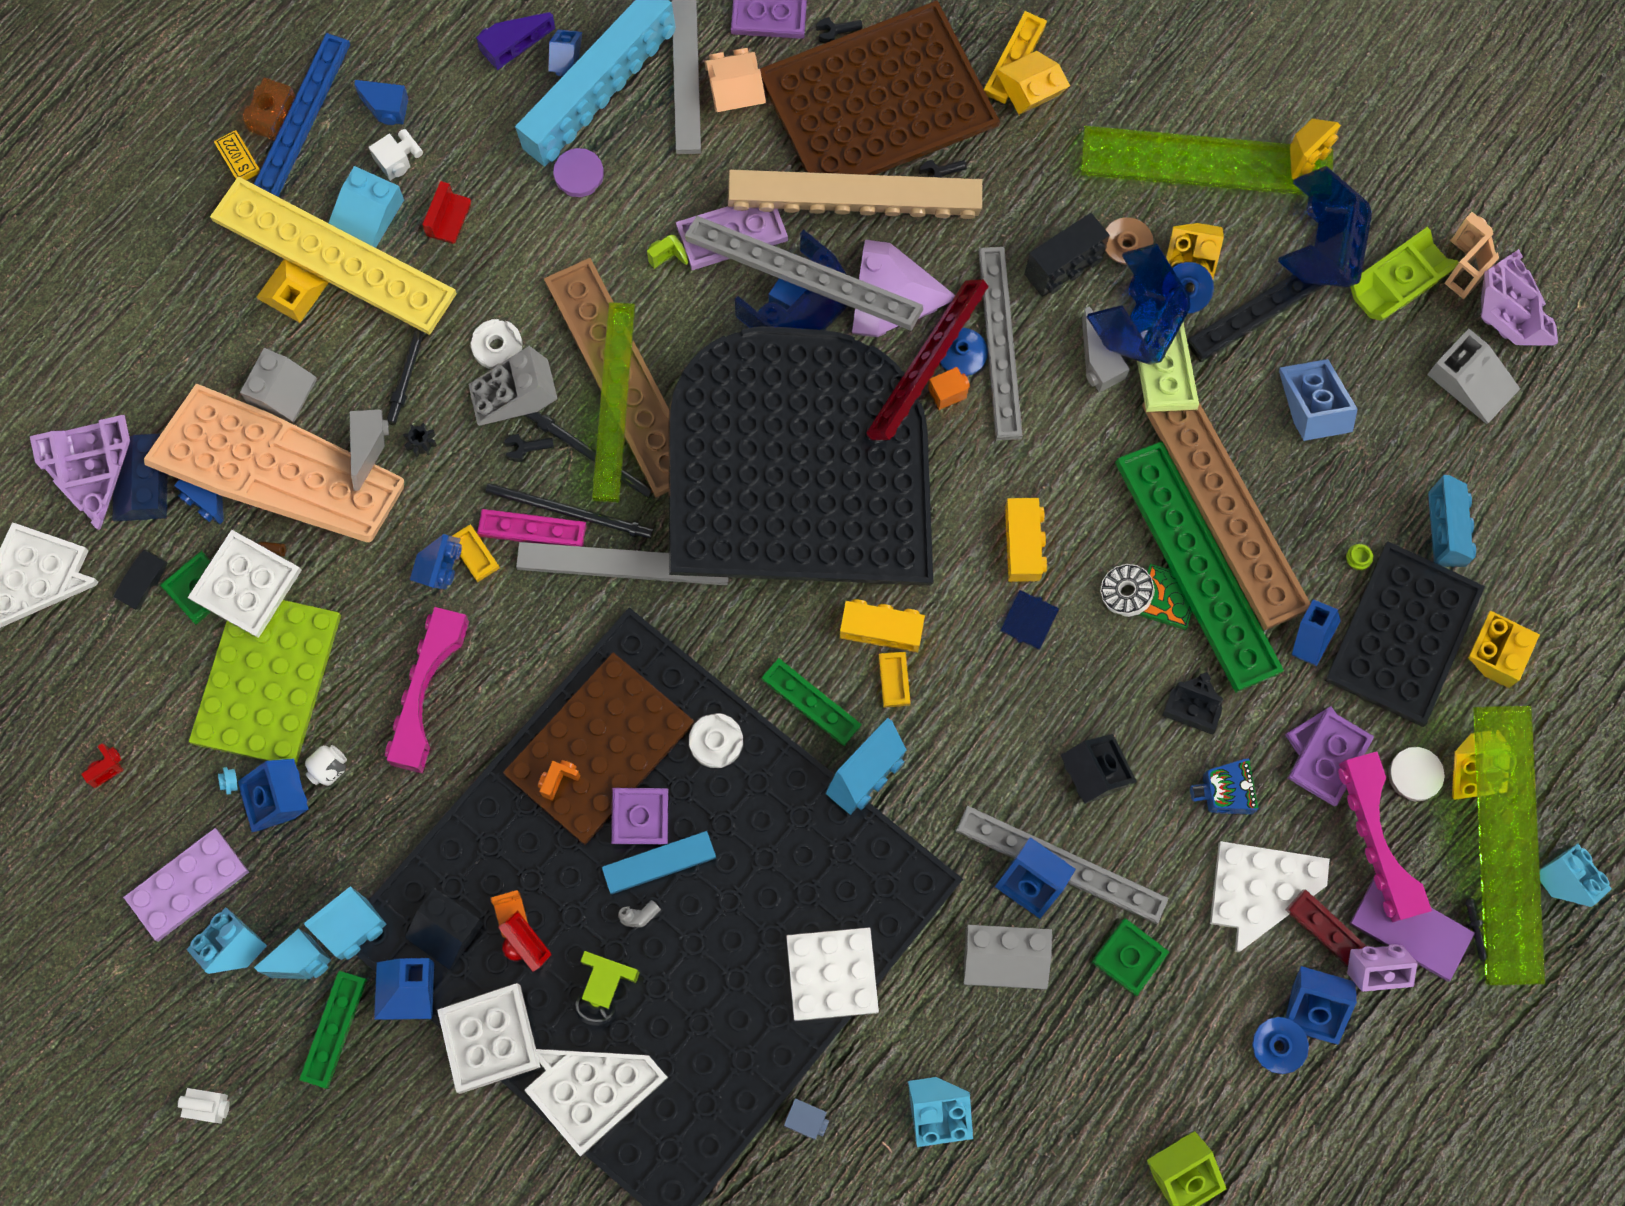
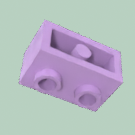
M1391 944L1385 947H1364L1350 951L1347 974L1362 992L1414 987L1418 963L1403 945Z

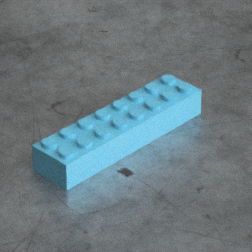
M635 0L515 126L522 149L544 167L550 161L553 162L559 156L560 150L575 139L577 132L592 121L593 115L608 104L610 97L625 86L626 80L641 69L643 62L658 51L659 45L674 34L676 25L672 2L669 0Z

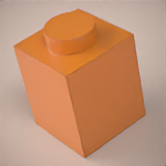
M958 367L930 378L928 390L938 410L966 399L970 388L967 376L964 373L961 374Z

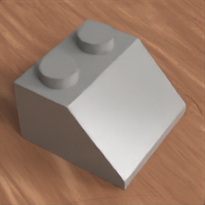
M264 348L240 393L247 404L294 423L317 378L289 358Z

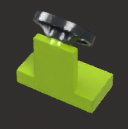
M584 951L581 963L592 967L593 970L584 993L576 1000L575 1012L584 1023L599 1026L608 1023L614 1016L615 1004L612 999L620 978L636 983L640 972L637 969ZM582 1000L587 1001V1002H585V1003L579 1005V1003H580ZM604 1007L607 1009L611 1007V1013L609 1016L607 1015ZM587 1010L593 1015L599 1014L603 1019L594 1020L587 1018L580 1011Z

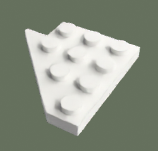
M12 522L0 548V628L96 586L98 581L95 578L79 573L89 550L86 547Z
M1220 841L1218 844L1210 924L1237 928L1235 952L1242 951L1289 915L1285 909L1303 889H1306L1314 896L1327 886L1330 859Z
M536 1049L539 1062L546 1071L530 1084L525 1091L579 1156H582L668 1077L649 1055Z

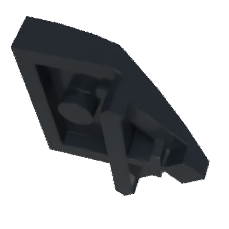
M1208 672L1202 673L1199 677L1177 683L1176 687L1170 691L1162 716L1213 735L1223 709L1221 706L1223 698L1216 693L1210 682L1211 678Z

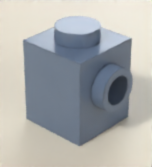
M795 1098L784 1127L816 1140L817 1135L823 1137L829 1120L825 1119L827 1112Z

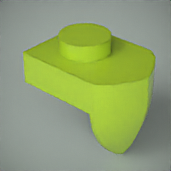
M669 235L662 241H655L647 250L648 262L654 269L674 255L685 265L688 264L685 248L675 235Z

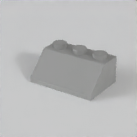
M968 925L965 929L964 985L1047 989L1052 954V929Z

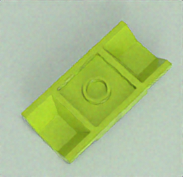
M1426 227L1351 280L1349 284L1353 299L1370 318L1383 321L1437 284L1443 277L1452 272L1459 262L1444 256L1434 244L1431 230Z

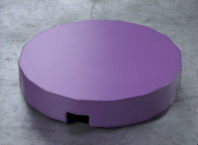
M575 148L559 156L554 164L553 174L560 190L562 189L571 197H584L594 193L595 189L602 184L604 169L601 160L595 153L587 149Z

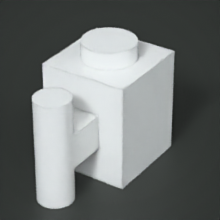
M406 129L398 133L399 138L402 140L398 144L389 133L369 146L374 161L390 181L395 177L402 176L411 167L407 158L408 153L411 152L415 158H419L423 154L422 149Z
M187 1088L186 1095L179 1098L178 1108H182L181 1117L222 1124V1119L228 1115L230 1102L227 1101L228 1095Z

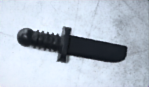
M1467 898L1465 905L1467 907L1466 910H1468L1467 913H1469V921H1471L1467 926L1475 932L1474 939L1479 959L1484 962L1486 961V949L1480 925H1483L1484 921L1479 918L1476 900Z

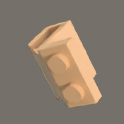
M748 48L733 50L734 55L724 57V52L710 54V59L704 60L716 112L766 103L761 72L758 69L755 52H748Z
M1473 212L1465 218L1450 240L1467 255L1458 263L1444 283L1463 299L1484 279V272L1493 267L1499 259L1492 240V228L1482 217L1475 215ZM1475 258L1479 271L1470 265ZM1464 270L1474 277L1465 290L1453 282Z

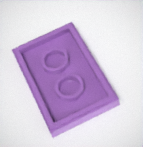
M733 0L731 34L804 39L807 0Z
M1326 709L1287 779L1335 807L1347 788L1346 784H1343L1340 780L1338 773L1340 769L1339 764L1345 760L1365 755L1374 736L1331 710Z

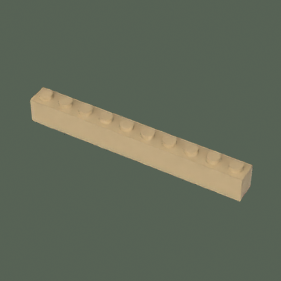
M729 170L728 207H734V210L737 211L759 208L763 212L784 209L785 212L789 213L799 212V210H810L811 213L820 214L826 210L835 211L836 214L841 215L854 211L860 212L861 215H874L875 212H881L887 216H899L900 213H909L912 217L935 214L937 218L960 215V218L973 219L982 210V179Z

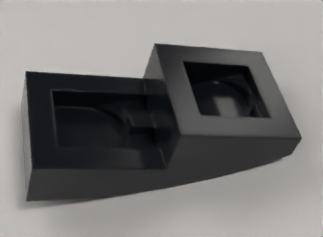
M143 550L126 573L113 597L135 610L141 609L151 587L157 586L168 562L148 550Z

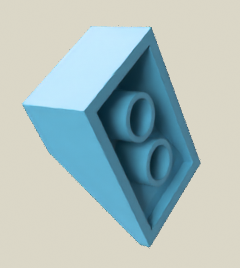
M354 166L341 188L329 224L376 248L404 201L400 187Z
M351 886L304 923L334 956L340 960L344 958L348 960L355 956L361 950L360 945L367 940L373 941L382 934V928L387 925L370 902Z

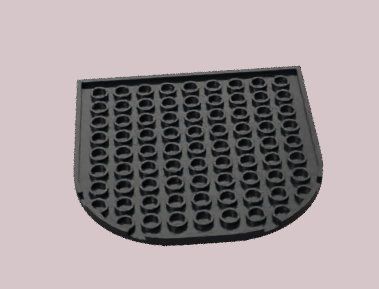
M783 327L742 329L741 332L733 333L726 337L722 336L700 350L686 366L678 380L669 409V575L931 586L934 580L928 431L922 403H919L918 398L915 400L908 415L903 419L897 428L896 434L890 440H871L866 434L904 376V371L889 356L875 346L871 345L870 347L855 340V337L826 330Z

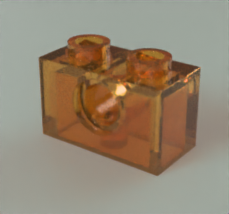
M265 77L263 78L261 84L255 88L254 98L250 106L246 107L243 114V120L249 132L275 140L296 97L291 86Z

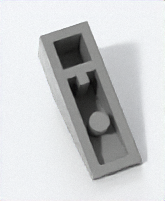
M1089 306L1085 308L1082 317L1086 377L1091 386H1096L1100 393L1125 380L1130 369Z
M382 409L350 411L351 478L354 491H358L362 487L385 446L384 436L389 435L388 420H383Z

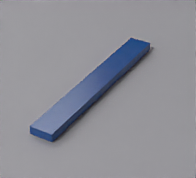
M328 33L325 34L254 185L279 197L350 47L349 40Z

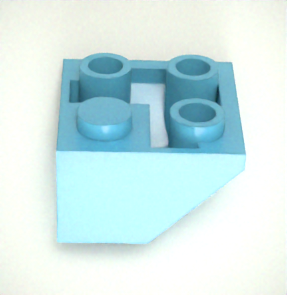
M1579 844L1574 845L1535 873L1551 897L1589 907L1598 903L1611 890L1606 875L1597 870L1592 863V857L1589 852L1581 848Z
M225 907L222 912L212 918L210 925L192 940L187 951L203 970L210 974L248 967L267 945L256 933Z
M937 1077L908 1081L917 1147L973 1139L971 1102L968 1091Z

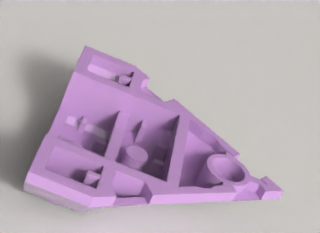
M865 240L859 280L922 304L923 312L919 319L951 303L956 296L891 243ZM855 309L852 334L879 337L898 325Z
M1518 249L1484 272L1481 317L1487 325H1492L1504 339L1508 338L1515 345L1554 346L1558 343L1557 326L1553 318L1544 313L1542 306L1546 303L1530 271L1526 270L1525 265L1521 261L1523 256Z
M125 415L102 419L97 424L71 430L50 431L30 436L35 463L51 475L54 479L53 482L80 511H84L97 530L101 529L130 443Z

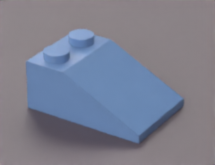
M1328 359L1279 368L1291 415L1303 441L1353 432L1357 407Z

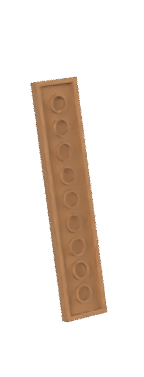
M591 258L544 278L547 288L655 498L669 492V408Z
M1143 402L1142 407L1146 412L1145 402ZM1199 403L1198 410L1146 412L1264 631L1306 613L1311 604L1201 404Z

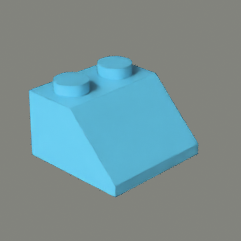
M298 928L254 968L259 973L270 978L311 979L313 976L315 978L321 976L328 969L327 964L331 959L309 934Z

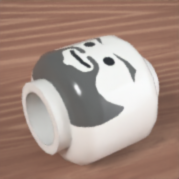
M321 746L306 759L305 766L308 770L306 776L315 785L321 783L329 786L346 771L345 762L347 759L335 746Z

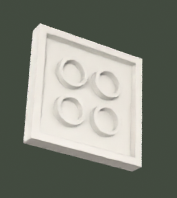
M231 530L188 598L259 638L302 570L293 563Z
M870 928L787 935L794 1021L879 1013Z
M516 983L437 1010L456 1093L461 1094L540 1068L519 984Z

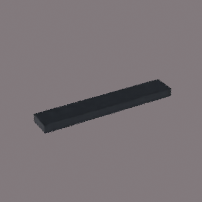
M1309 264L1187 339V344L1198 360L1203 362L1324 287L1325 282L1314 267Z

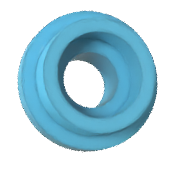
M224 767L223 773L218 774L220 790H226V794L229 795L231 791L238 790L235 769L228 770L227 767Z

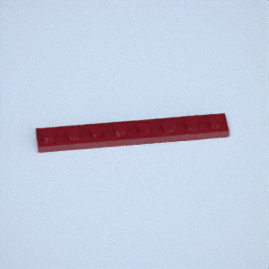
M984 279L966 280L866 432L871 440H890L896 434L897 428L908 415L913 403L921 395L924 386L934 375L935 369L946 356L953 341L957 339L964 324L970 319L971 313L977 304L982 300L984 293L989 287Z

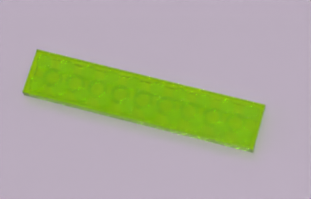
M1085 126L1083 130L1081 175L1330 197L1333 183V148L1326 159L1323 161L1319 159L1315 163V168L1307 177L1302 175L1295 182L1291 174V144Z
M1473 707L1484 945L1486 949V984H1545L1532 707Z

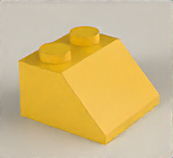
M1038 51L996 70L1018 115L1059 96L1070 87L1060 65Z

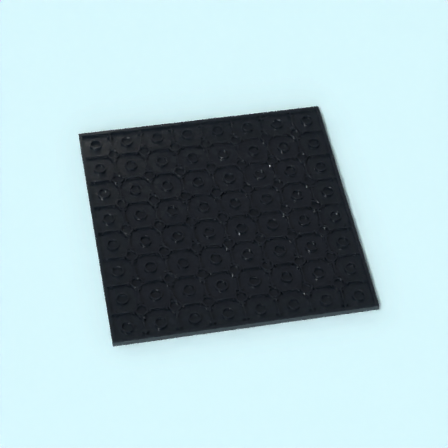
M629 607L370 898V904L387 925L382 928V934L373 941L367 940L360 945L361 950L356 955L375 972L377 962L405 958L431 959L434 962L433 1011L432 1019L430 1020L441 1030L438 1009L517 983L521 986L536 1049L649 1055L668 1078L587 1150L584 1155L643 1206H699L852 1018V1016L794 1021L787 935L870 928L877 987L963 881V878L869 802L862 810L857 808L851 815L826 794L835 776L834 773ZM614 652L693 719L695 723L701 717L711 714H724L731 717L741 729L743 748L739 757L730 765L722 768H710L702 765L693 757L689 747L691 727L637 787L668 789V844L707 831L716 859L610 894L602 869L603 866L667 844H611V816L591 840L584 845L509 780L503 772ZM434 888L484 923L451 970L405 938L417 910ZM518 890L529 926L552 954L534 972H532L523 959L513 961L504 955L502 944L505 938L502 937L501 931L498 928L497 915L490 898ZM651 900L661 909L644 927H627L620 922L618 912L621 908L629 907L630 909L642 910ZM584 951L637 969L640 972L636 983L620 978L612 999L615 1004L614 1016L608 1023L599 1026L584 1023L575 1012L576 1000L584 993L593 970L592 967L581 963ZM582 1000V1001L579 1003V1005H581V1004H583V1003H585V1002H587V1001ZM604 1007L607 1015L609 1016L611 1013V1007H609V1009ZM587 1010L580 1011L587 1018L594 1020L603 1019L599 1014L593 1015ZM541 1064L540 1068L500 1080L557 1130L525 1091L530 1084L546 1071Z

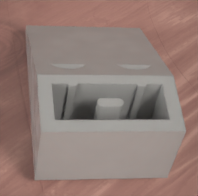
M1470 329L1453 344L1427 374L1486 424L1520 390V387L1491 347Z
M530 346L468 384L476 421L479 426L538 412L558 399L548 359Z

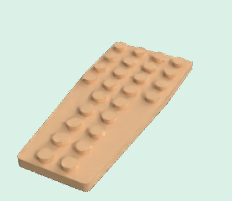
M195 384L144 458L146 466L215 494L364 542L373 541L404 489V479L374 464L360 490L354 491L351 478V452L271 413L199 384Z

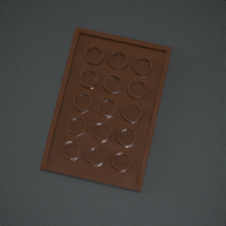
M613 652L506 768L503 774L581 843L586 845L612 816V788H637L695 722ZM561 760L576 765L575 770L580 773L579 781L563 775L553 801L542 797L539 792L541 788L538 787V783L543 772L548 773L552 761L560 763Z

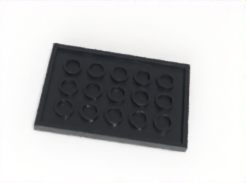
M1387 541L1324 681L1419 726H1426L1485 586Z

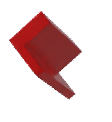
M440 181L422 224L426 236L455 244L471 206V199L454 194L449 183Z

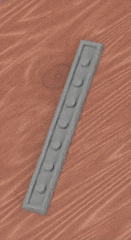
M672 0L676 25L673 34L676 154H701L697 0Z
M979 248L981 279H984L989 286L983 295L996 441L1022 439L1005 248Z
M519 542L516 566L517 570L727 586L729 577L669 575V553Z
M969 806L966 807L956 830L957 833L1012 858L1016 857L1031 837L1076 869L1068 884L1154 924L1159 923L1169 899Z

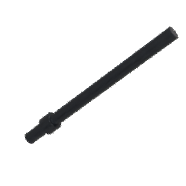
M417 328L414 330L396 390L392 392L389 400L391 406L386 420H388L390 425H396L400 409L405 406L407 399L405 393L425 333Z
M539 412L525 415L537 423L539 429L545 433L550 432L648 499L652 496L653 491L649 486L555 424V420L548 415H542Z

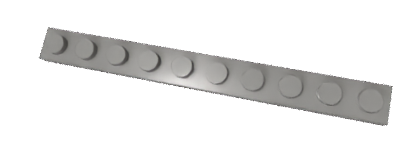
M696 216L684 235L687 242L912 331L923 312V305L699 216Z

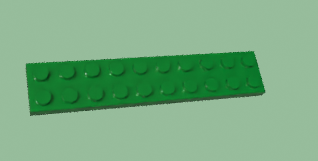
M1163 441L1118 458L1115 464L1235 693L1284 672L1281 663Z

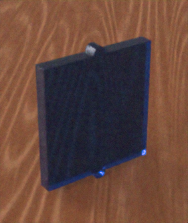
M1019 590L1000 632L1017 639L1018 643L1024 642L1040 650L1059 608L1042 601L1041 597L1036 598Z

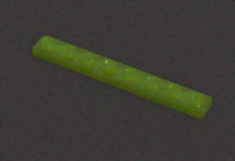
M609 302L592 494L593 501H620L635 319V304Z

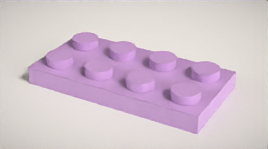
M727 206L698 215L770 245L788 241L778 209H774L771 212H763L759 208L737 211L734 210V207ZM696 216L676 222L691 270L730 259L686 241L684 235Z
M214 828L124 896V899L154 940L159 942L248 874L249 871L221 833Z

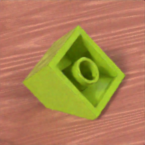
M1195 1131L1147 1160L1152 1175L1170 1206H1200L1226 1190L1213 1152Z

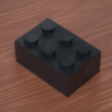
M1091 212L1031 251L1024 275L1042 297L1049 292L1054 294L1061 289L1063 283L1069 279L1071 281L1077 279L1084 269L1089 266L1093 268L1103 260V254L1107 248L1106 245L1110 235Z

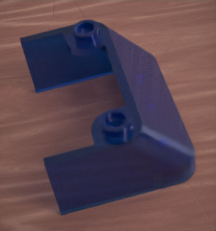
M1327 166L1295 178L1293 184L1309 196L1307 205L1308 215L1318 223L1315 245H1309L1278 258V262L1304 283L1338 287H1351L1358 284L1361 280L1372 217L1369 203Z
M803 229L800 233V251L809 257L811 261L846 274L836 256ZM808 289L788 310L777 303H767L757 312L739 296L735 298V315L749 328L783 327L825 330L848 307V305Z
M1153 244L1122 254L1123 259L1134 275L1129 285V294L1135 300L1136 306L1131 315H1128L1123 305L1087 315V319L1102 340L1103 345L1109 351L1148 365L1162 362L1191 305L1187 291L1158 244Z

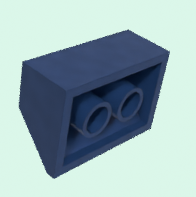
M160 434L132 435L129 437L130 443L113 491V521L167 519L168 474L148 467L144 463L145 456Z

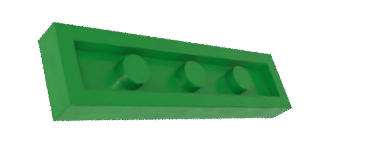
M780 658L775 661L761 678L765 684L844 747L862 727L861 723Z
M338 971L302 1070L300 1081L325 1089L329 1088L367 979Z

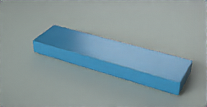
M705 831L603 866L602 869L610 894H614L716 859V855L708 832Z

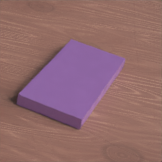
M1373 878L1349 925L1385 946L1391 944L1403 945L1417 961L1418 965L1447 982L1451 981L1475 932L1431 908V912L1392 923L1391 917L1386 915L1383 908V902L1385 901L1383 893L1378 890Z

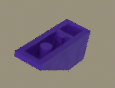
M548 12L495 23L490 28L483 29L476 37L479 50L499 70L555 29L554 18Z

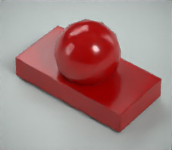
M518 910L498 927L506 937L502 944L504 955L513 961L523 959L532 972L540 968L552 955Z

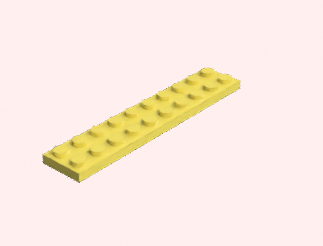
M239 176L210 216L213 222L428 335L432 333L457 294L455 289Z

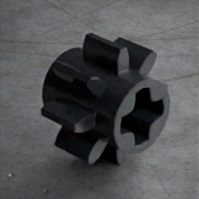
M424 423L416 427L410 425L411 430L409 433L403 434L405 440L409 441L404 445L406 450L414 449L416 457L424 453L430 455L429 450L431 447L437 446L435 440L431 439L435 436L434 430L427 431ZM421 438L423 441L419 443L417 439Z

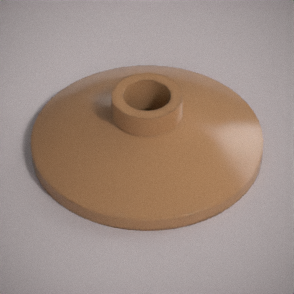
M1129 217L1119 218L1111 222L1105 229L1110 235L1105 252L1112 260L1124 265H1133L1142 262L1151 253L1153 236L1148 226L1140 220ZM1122 243H1129L1131 247H1125Z

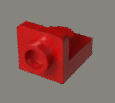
M103 743L98 745V748L105 759L91 763L87 770L81 774L86 783L95 789L123 771L119 763L122 758L114 747L109 748Z

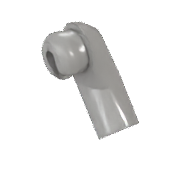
M651 900L642 910L630 909L629 907L621 908L618 912L620 922L627 927H644L661 909Z

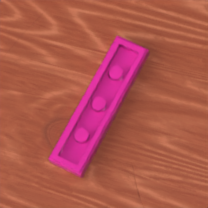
M482 509L477 534L479 537L526 543L583 547L586 522Z

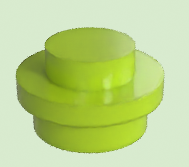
M1355 544L1347 551L1346 560L1352 568L1364 570L1372 564L1373 553L1368 546Z

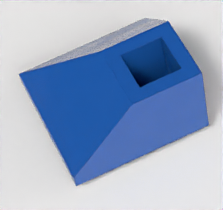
M443 534L419 552L415 559L410 580L433 588L447 589V585H451L454 579L455 570H452L454 561L459 559L462 551V545L459 544L461 539Z
M405 958L377 962L374 1019H432L434 962L429 958Z

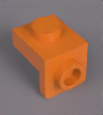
M561 760L560 763L552 761L548 773L543 772L538 783V787L541 788L539 792L542 797L553 801L563 775L579 781L580 773L575 770L577 766Z

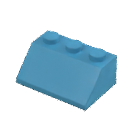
M1443 475L1428 492L1434 563L1443 567H1466L1476 556V545L1472 543L1471 534L1474 530V520L1470 518L1469 511L1472 504L1471 493H1468L1466 483L1450 475Z
M887 718L837 770L826 792L832 800L850 815L857 808L862 810L871 800L870 793L873 790L879 792L888 781L886 776L890 772L893 774L897 773L905 763L902 758L906 748L892 720Z

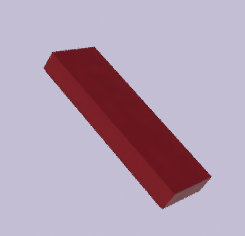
M1303 889L1285 909L1346 967L1349 965L1350 951L1352 949L1367 947L1306 889Z

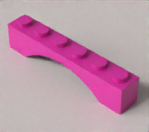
M434 607L433 614H429L426 619L425 629L427 633L425 639H421L418 645L417 665L413 664L411 667L409 680L412 681L409 690H405L402 696L401 705H403L401 716L397 715L394 721L393 731H395L393 741L388 742L385 750V757H387V761L391 766L423 774L430 751L423 726L425 692L438 667L452 653L462 647L469 625V620L465 614Z
M1378 752L1345 760L1339 764V777L1341 782L1346 784L1349 793L1347 796L1349 807L1352 811H1355L1357 816V831L1361 837H1364L1367 846L1365 848L1366 858L1370 864H1373L1376 873L1374 881L1378 890L1383 893L1385 899L1383 908L1386 915L1391 917L1393 923L1431 912L1432 910L1423 884L1413 878L1399 865L1390 852L1383 836L1379 804L1386 775Z

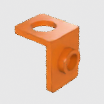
M518 890L490 898L495 908L499 926L517 910L528 923L522 898Z

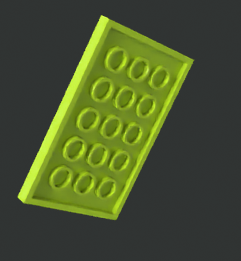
M283 600L259 638L227 621L189 743L262 761L294 758L297 765L341 614Z

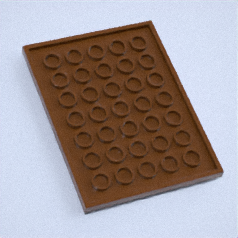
M938 0L760 68L763 86L806 173L876 175L998 127L1000 124V120Z

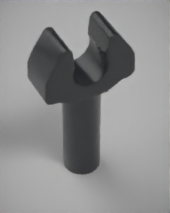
M827 17L821 19L816 24V31H830L819 34V42L824 44L835 40L838 34L863 29L861 20L835 24Z
M929 160L920 167L919 174L931 172L934 175L930 177L941 178L945 175L967 170L965 160L943 166H937L933 160Z
M514 434L504 441L506 447H519L515 452L506 453L507 459L514 462H522L527 452L554 448L553 438L524 441L520 438L519 434Z

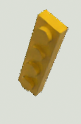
M1026 11L1024 12L984 88L988 97L1006 104L1009 96L996 70L1031 54L1046 27L1047 20Z

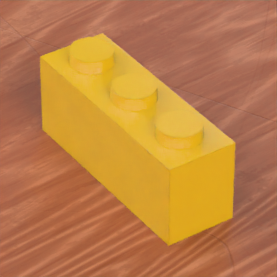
M1007 498L1005 520L1008 582L1040 581L1043 573L1047 572V558L1042 557V547L1046 545L1045 532H1041L1040 522H1044V507L1039 506V498Z
M853 599L851 602L846 601L840 638L918 653L925 615H921L919 611L914 609L899 611L894 610L890 605L879 604L877 607L867 605L866 601Z

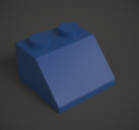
M294 758L265 761L238 781L252 832L293 820L308 810L307 798L303 792L300 773Z
M1030 837L997 882L995 888L1041 919L1062 893L1076 869Z
M1301 966L1292 986L1285 1018L1299 1024L1307 1036L1338 1045L1357 1003L1356 984L1348 979Z

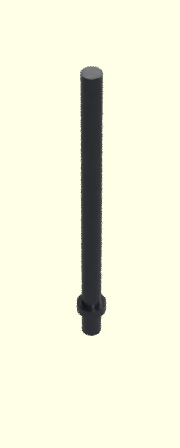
M488 483L486 487V493L624 531L630 533L632 537L638 535L651 539L654 529L642 526L637 521H633V523L491 483Z

